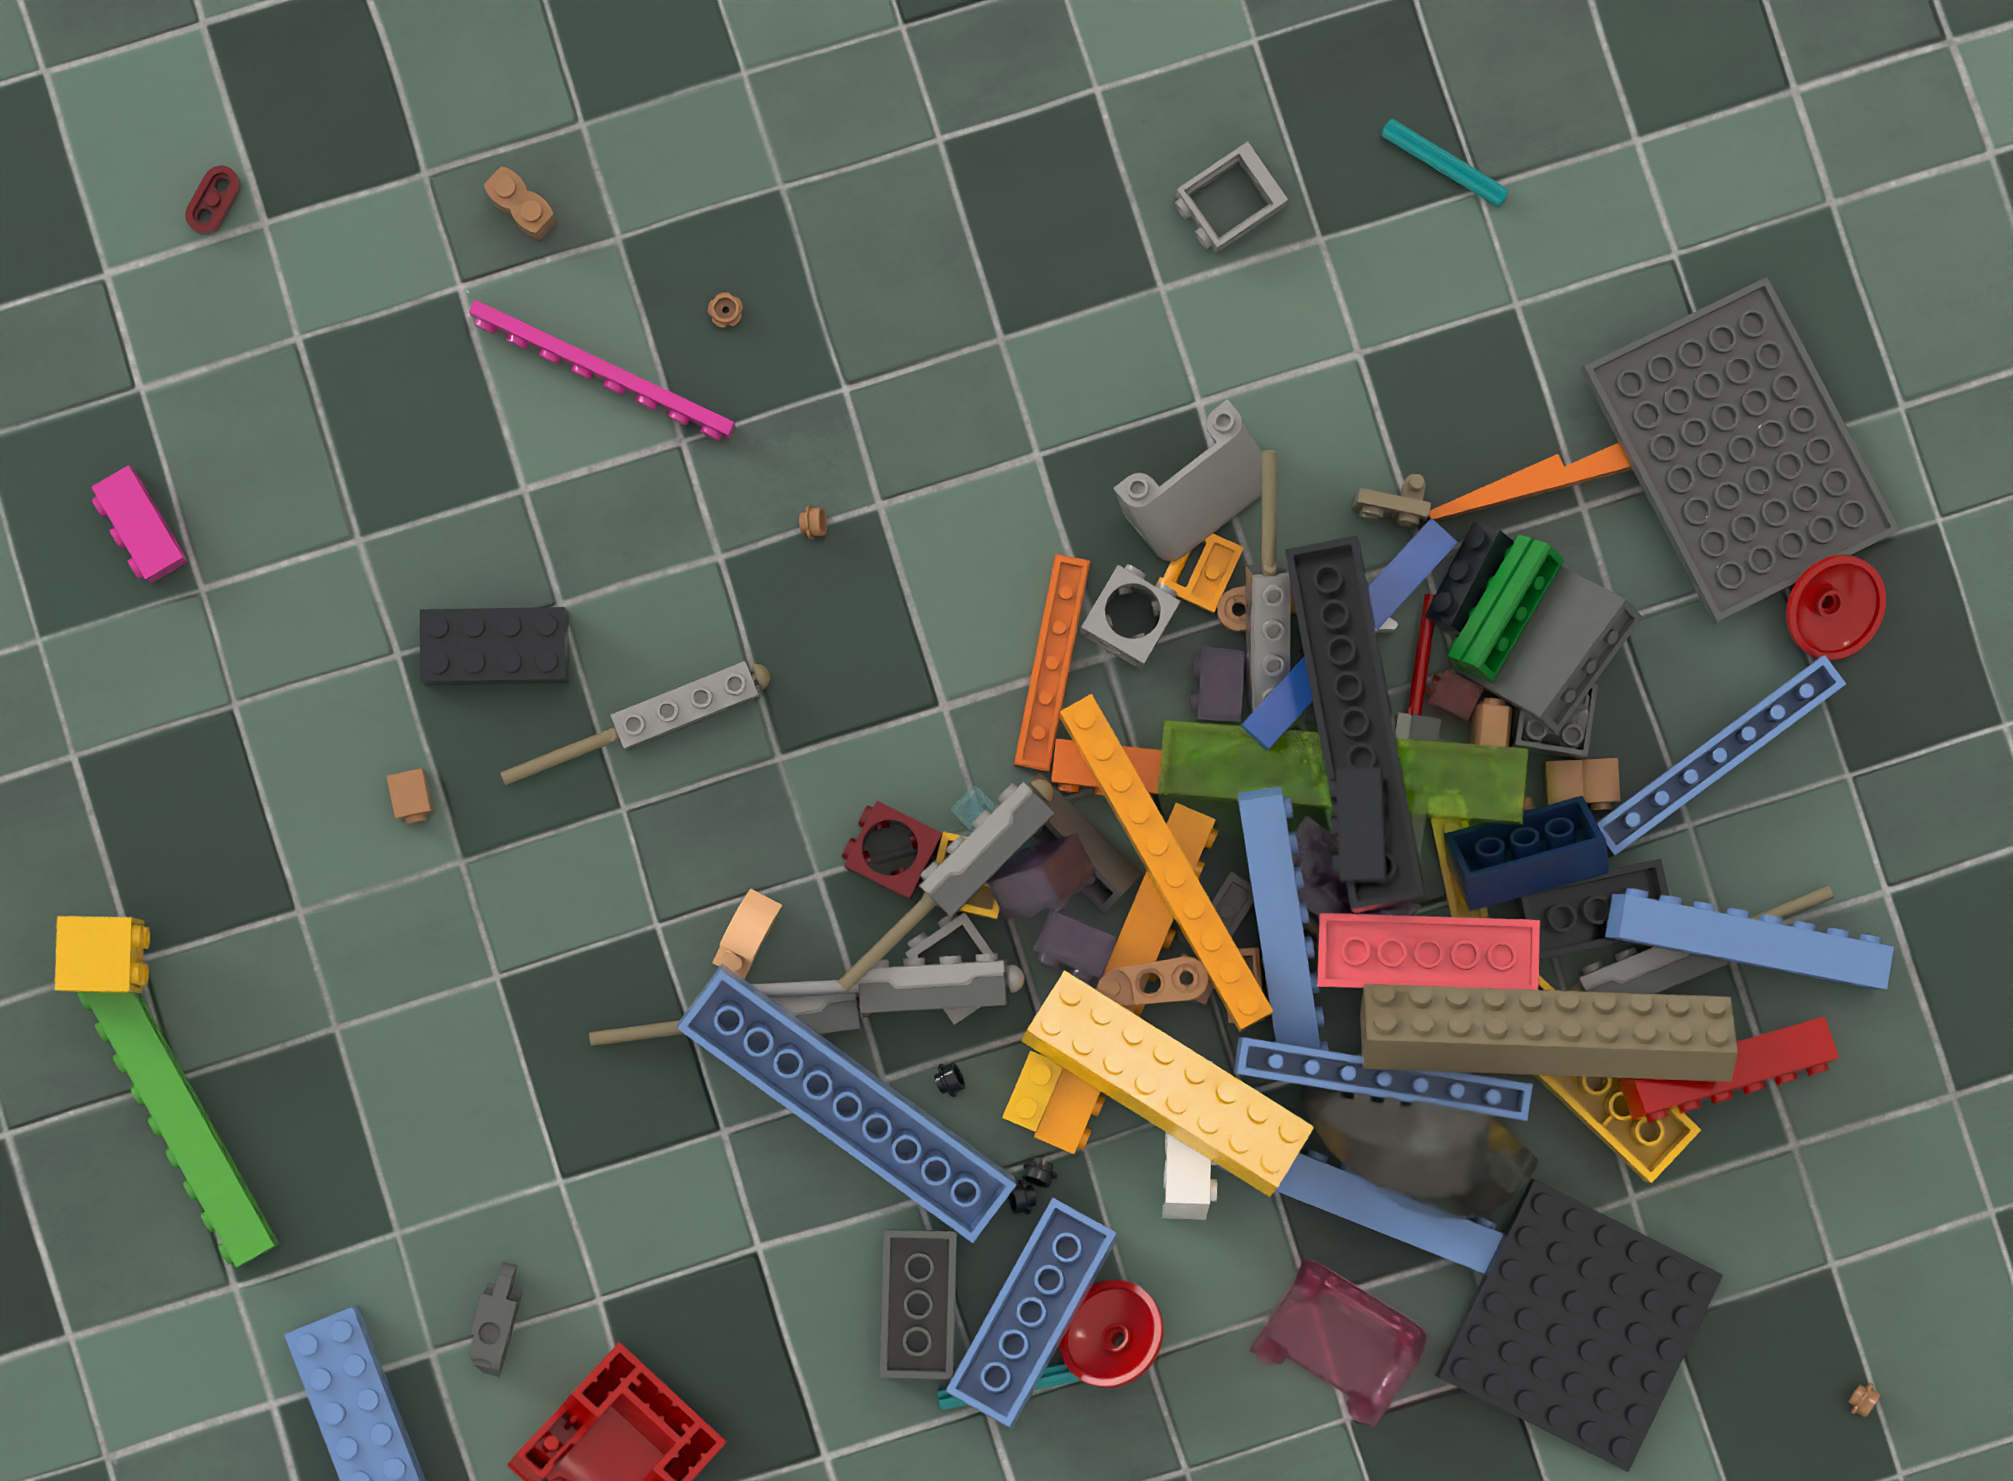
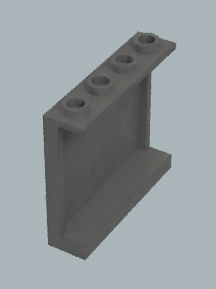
M1561 566L1493 683L1468 675L1457 666H1454L1453 670L1471 687L1474 688L1475 685L1480 686L1536 717L1547 729L1558 734L1642 619V616L1625 598Z

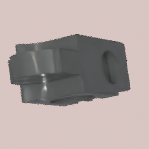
M502 1262L495 1284L488 1282L484 1293H481L470 1333L474 1335L470 1347V1357L473 1365L480 1369L481 1373L497 1377L501 1374L523 1293L521 1290L513 1289L517 1265Z

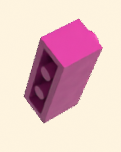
M128 465L91 487L96 497L92 498L94 506L102 517L108 515L114 525L110 529V533L120 548L127 547L132 556L128 563L138 579L144 577L145 580L153 583L189 562L135 469Z

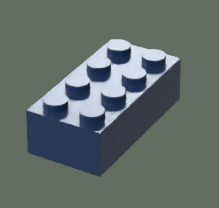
M1583 796L1444 833L1447 864L1470 911L1609 873L1606 839Z

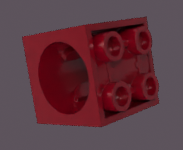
M876 801L874 807L867 805L861 815L858 825L863 829L858 839L856 840L851 837L841 857L846 860L844 866L847 870L911 901L922 880L920 875L928 868L941 842L942 833ZM890 824H896L905 827L912 833L909 837L913 850L918 849L914 863L906 871L904 868L891 872L892 876L882 875L868 866L872 861L868 850L864 851V845L868 836L875 829L881 831L891 828Z

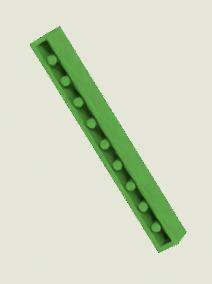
M77 992L87 1011L92 1009L99 1021L95 1023V1027L105 1043L110 1040L116 1054L112 1055L116 1066L122 1074L127 1072L134 1083L130 1090L140 1106L145 1104L151 1114V1117L148 1118L150 1127L157 1137L163 1136L169 1146L165 1150L169 1161L175 1169L180 1167L187 1179L183 1182L185 1190L193 1201L198 1199L203 1207L204 1212L201 1213V1218L211 1233L216 1231L222 1242L218 1247L225 1261L228 1264L233 1262L236 1268L241 1267L279 1246L280 1244L141 994Z

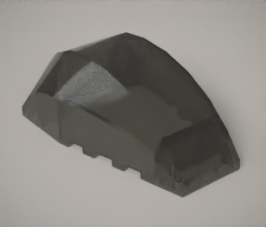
M1302 1086L1300 1097L1307 1115L1326 1147L1375 1192L1403 1208L1437 1218L1462 1220L1488 1214L1511 1200L1536 1170L1538 1159L1492 1115L1413 1100L1411 1107L1400 1106L1402 1100L1393 1097H1385L1384 1103L1370 1102L1372 1096L1363 1093H1356L1354 1099L1343 1098L1344 1092L1340 1090Z

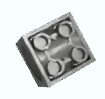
M1127 564L1123 568L1117 565L1084 621L1080 635L1142 670L1176 613L1181 601L1175 597L1177 592L1165 584L1158 582L1157 586H1154L1145 581L1146 574L1136 567ZM1138 592L1151 600L1153 616H1158V623L1154 630L1146 636L1144 633L1125 638L1111 629L1113 624L1110 615L1105 614V607L1118 594L1119 596Z

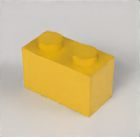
M1030 1051L1002 1118L1036 1132L1063 1067L1043 1055Z

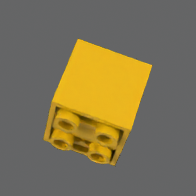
M57 916L55 990L66 992L142 993V986H147L149 979L148 964H143L144 949H148L150 944L149 927H144L145 920L132 917Z

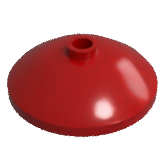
M1851 555L1829 556L1810 566L1795 583L1787 603L1786 621L1793 641L1807 654L1815 658L1825 655L1828 660L1845 658L1862 649L1876 634L1885 614L1886 591L1883 580L1872 565ZM1827 596L1826 602L1822 604V601Z
M1109 1280L1092 1285L1059 1344L1061 1356L1066 1366L1077 1378L1099 1388H1116L1135 1381L1151 1367L1161 1349L1164 1335L1161 1311L1155 1300L1144 1289L1133 1283L1122 1280ZM1124 1336V1342L1116 1346L1117 1339Z

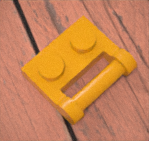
M1212 533L1202 542L1206 545L1187 587L1177 584V581L1190 552L1177 561H1171L1164 577H1159L1157 584L1158 582L1165 584L1177 592L1175 597L1214 614L1244 547Z

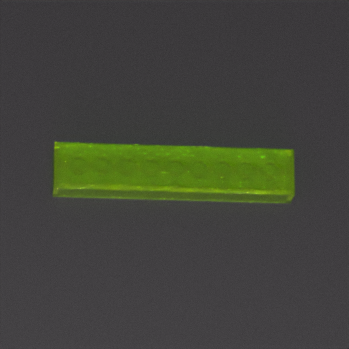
M1164 720L1158 793L1162 796L1239 802L1237 794L1239 792L1281 786L1283 797L1290 796L1292 807L1333 810L1319 732L1286 730L1266 751L1240 726ZM1397 738L1412 817L1524 826L1530 757L1528 749Z

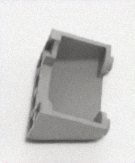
M1228 399L1215 408L1208 415L1206 421L1207 431L1216 443L1159 487L1150 476L1143 473H1135L1125 478L1113 488L1124 517L1162 560L1170 562L1184 557L1208 536L1216 532L1262 496V451L1241 415Z

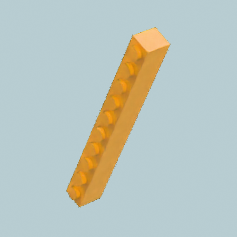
M1090 694L1060 711L1062 723L1194 954L1203 964L1210 982L1238 1031L1241 1032L1273 1013V1009L1093 695Z
M1175 803L1166 824L1197 879H1199L1205 864L1199 861L1204 847L1211 850L1219 831L1213 828L1216 819ZM1147 870L1102 976L1107 973V970L1156 962L1161 948L1169 949L1174 938L1176 929L1171 928L1174 917ZM1152 973L1143 974L1139 980L1140 989L1144 990L1147 981L1154 983L1157 976ZM1145 1004L1122 1007L1140 1016ZM1063 1068L1034 1137L1072 1154L1075 1153L1077 1148L1084 1150L1092 1131L1086 1128L1091 1114L1098 1117L1106 1096L1101 1095L1100 1090Z

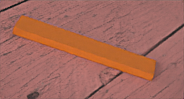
M1055 554L1014 766L1049 772L1090 560Z

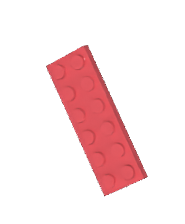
M1319 913L1317 987L1364 988V984L1538 990L1540 920Z

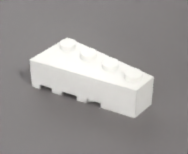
M1165 1132V1154H1167V1159L1165 1160L1163 1187L1166 1189V1198L1163 1205L1162 1218L1206 1220L1210 1201L1217 1200V1179H1210L1211 1165L1217 1166V1164Z

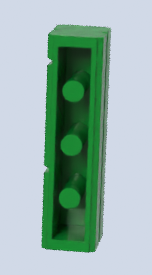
M1519 534L1513 545L1506 550L1504 560L1495 576L1488 580L1486 591L1477 606L1471 609L1468 621L1460 635L1451 643L1447 658L1462 672L1493 683L1564 562V559L1552 546Z

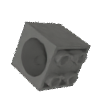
M1593 684L1558 734L1547 729L1536 717L1514 706L1509 750L1566 760H1581L1587 757L1598 684Z

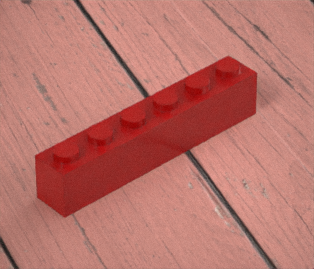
M1821 1017L1738 1041V1054L1731 1082L1620 1078L1619 1082L1632 1120L1646 1118L1648 1123H1652L1669 1117L1667 1111L1678 1108L1680 1114L1700 1108V1102L1711 1099L1712 1104H1718L1732 1099V1092L1743 1089L1744 1095H1749L1765 1089L1764 1083L1775 1080L1776 1086H1780L1797 1080L1796 1074L1807 1071L1808 1077L1828 1071L1829 1067L1827 1064L1838 1059L1839 1055L1826 1018Z

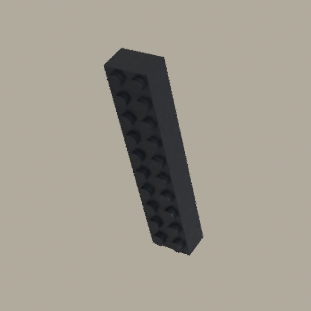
M1358 536L1285 549L1328 786L1329 780L1336 778V769L1381 767L1383 771L1387 882L1347 883L1351 910L1357 913L1427 900L1362 549ZM1331 801L1333 813L1337 815V801Z

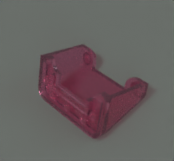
M1307 1259L1301 1263L1253 1341L1250 1351L1255 1353L1260 1361L1268 1365L1282 1364L1286 1358L1300 1365L1348 1395L1346 1405L1349 1409V1414L1355 1420L1367 1423L1375 1428L1418 1365L1427 1335L1417 1323L1324 1265Z

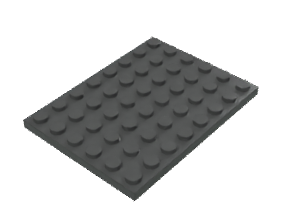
M1768 277L1588 363L1580 369L1713 624L1795 584L1810 566L1824 558L1834 555H1852L1900 531L1896 520Z

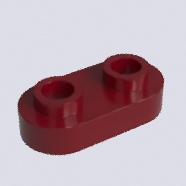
M220 165L208 170L186 208L185 217L187 223L195 232L206 235L217 231L241 190V182L238 175L231 168ZM223 180L228 181L229 187L226 191L221 192L217 190L219 182ZM203 212H211L212 216L208 222L203 223L200 221V215Z

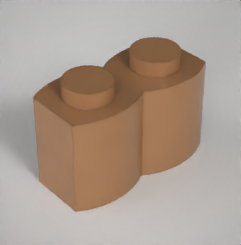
M501 166L484 184V188L495 207L504 214L512 216L521 231L530 238L541 241L557 224L549 204L540 195L528 191L523 180L514 171Z
M1484 698V701H1480V704L1472 708L1469 739L1470 753L1504 755L1505 752H1509L1512 707L1505 706V700Z
M1618 758L1548 761L1543 763L1546 805L1583 796L1585 802L1590 804V810L1594 811L1611 810L1613 802H1620Z

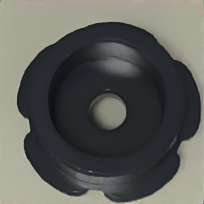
M954 1062L948 1065H943L942 1063L938 1065L939 1073L934 1075L938 1089L942 1094L948 1092L951 1097H956L958 1091L965 1089V1081L959 1067Z
M1034 1157L1032 1162L1024 1163L1023 1168L1025 1171L1022 1178L1033 1185L1049 1188L1052 1179L1057 1178L1056 1172L1052 1171L1053 1164L1047 1160Z
M1018 1180L1015 1188L1008 1196L1009 1204L1014 1214L1025 1213V1215H1029L1031 1207L1036 1206L1034 1188L1032 1185L1026 1186L1023 1180Z

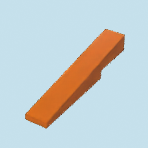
M1619 443L1565 467L1559 454H1556L1430 510L1426 523L1431 518L1438 522L1633 469Z

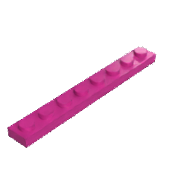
M474 300L469 310L471 317L476 320L474 325L490 334H494L495 330L508 335L506 340L522 349H526L527 345L541 350L539 353L541 358L556 365L562 360L572 365L571 371L588 380L591 379L592 375L605 381L603 384L605 388L619 395H623L624 391L637 396L635 401L651 410H655L659 406L670 411L668 414L670 419L685 426L691 421L702 427L700 430L702 434L714 440L720 441L721 437L730 440L736 426L733 421L484 303Z

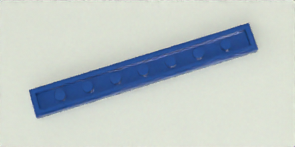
M1432 518L1368 586L1377 630L1458 543ZM1305 656L1240 726L1266 751L1313 701Z

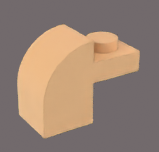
M750 888L719 944L720 947L713 964L719 967L721 964H724L745 980L761 945L772 929L782 904Z

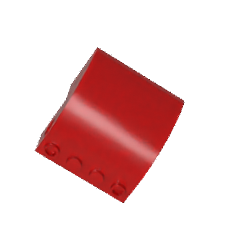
M619 1342L506 1466L522 1481H692L727 1441Z

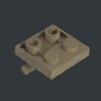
M1411 474L1403 482L1400 496L1360 488L1354 497L1352 511L1359 512V518L1363 520L1380 522V517L1395 520L1394 526L1415 529V525L1422 526L1429 517L1431 502L1423 501L1426 487L1423 476Z

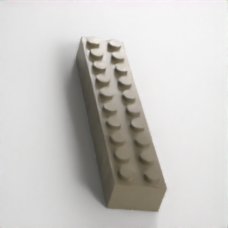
M1364 984L1360 1009L1363 1069L1731 1082L1738 1054L1731 997Z

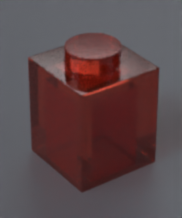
M1445 669L1440 676L1436 674L1432 676L1424 693L1430 695L1426 702L1427 705L1462 723H1466L1484 689Z

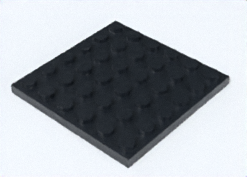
M1531 1178L1435 1376L1629 1472L1723 1275Z

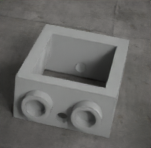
M1247 141L1177 188L1175 196L1178 200L1174 204L1185 220L1188 218L1192 219L1198 228L1194 231L1202 246L1205 249L1211 247L1214 253L1217 254L1285 208L1288 199ZM1239 164L1267 206L1221 237H1218L1190 196Z
M965 912L959 916L956 913L952 918L947 915L937 922L940 927L938 931L930 936L925 931L907 943L910 950L905 952L908 958H919L918 955L963 925L982 954L993 953ZM982 1006L944 1008L943 1010L953 1025H956Z

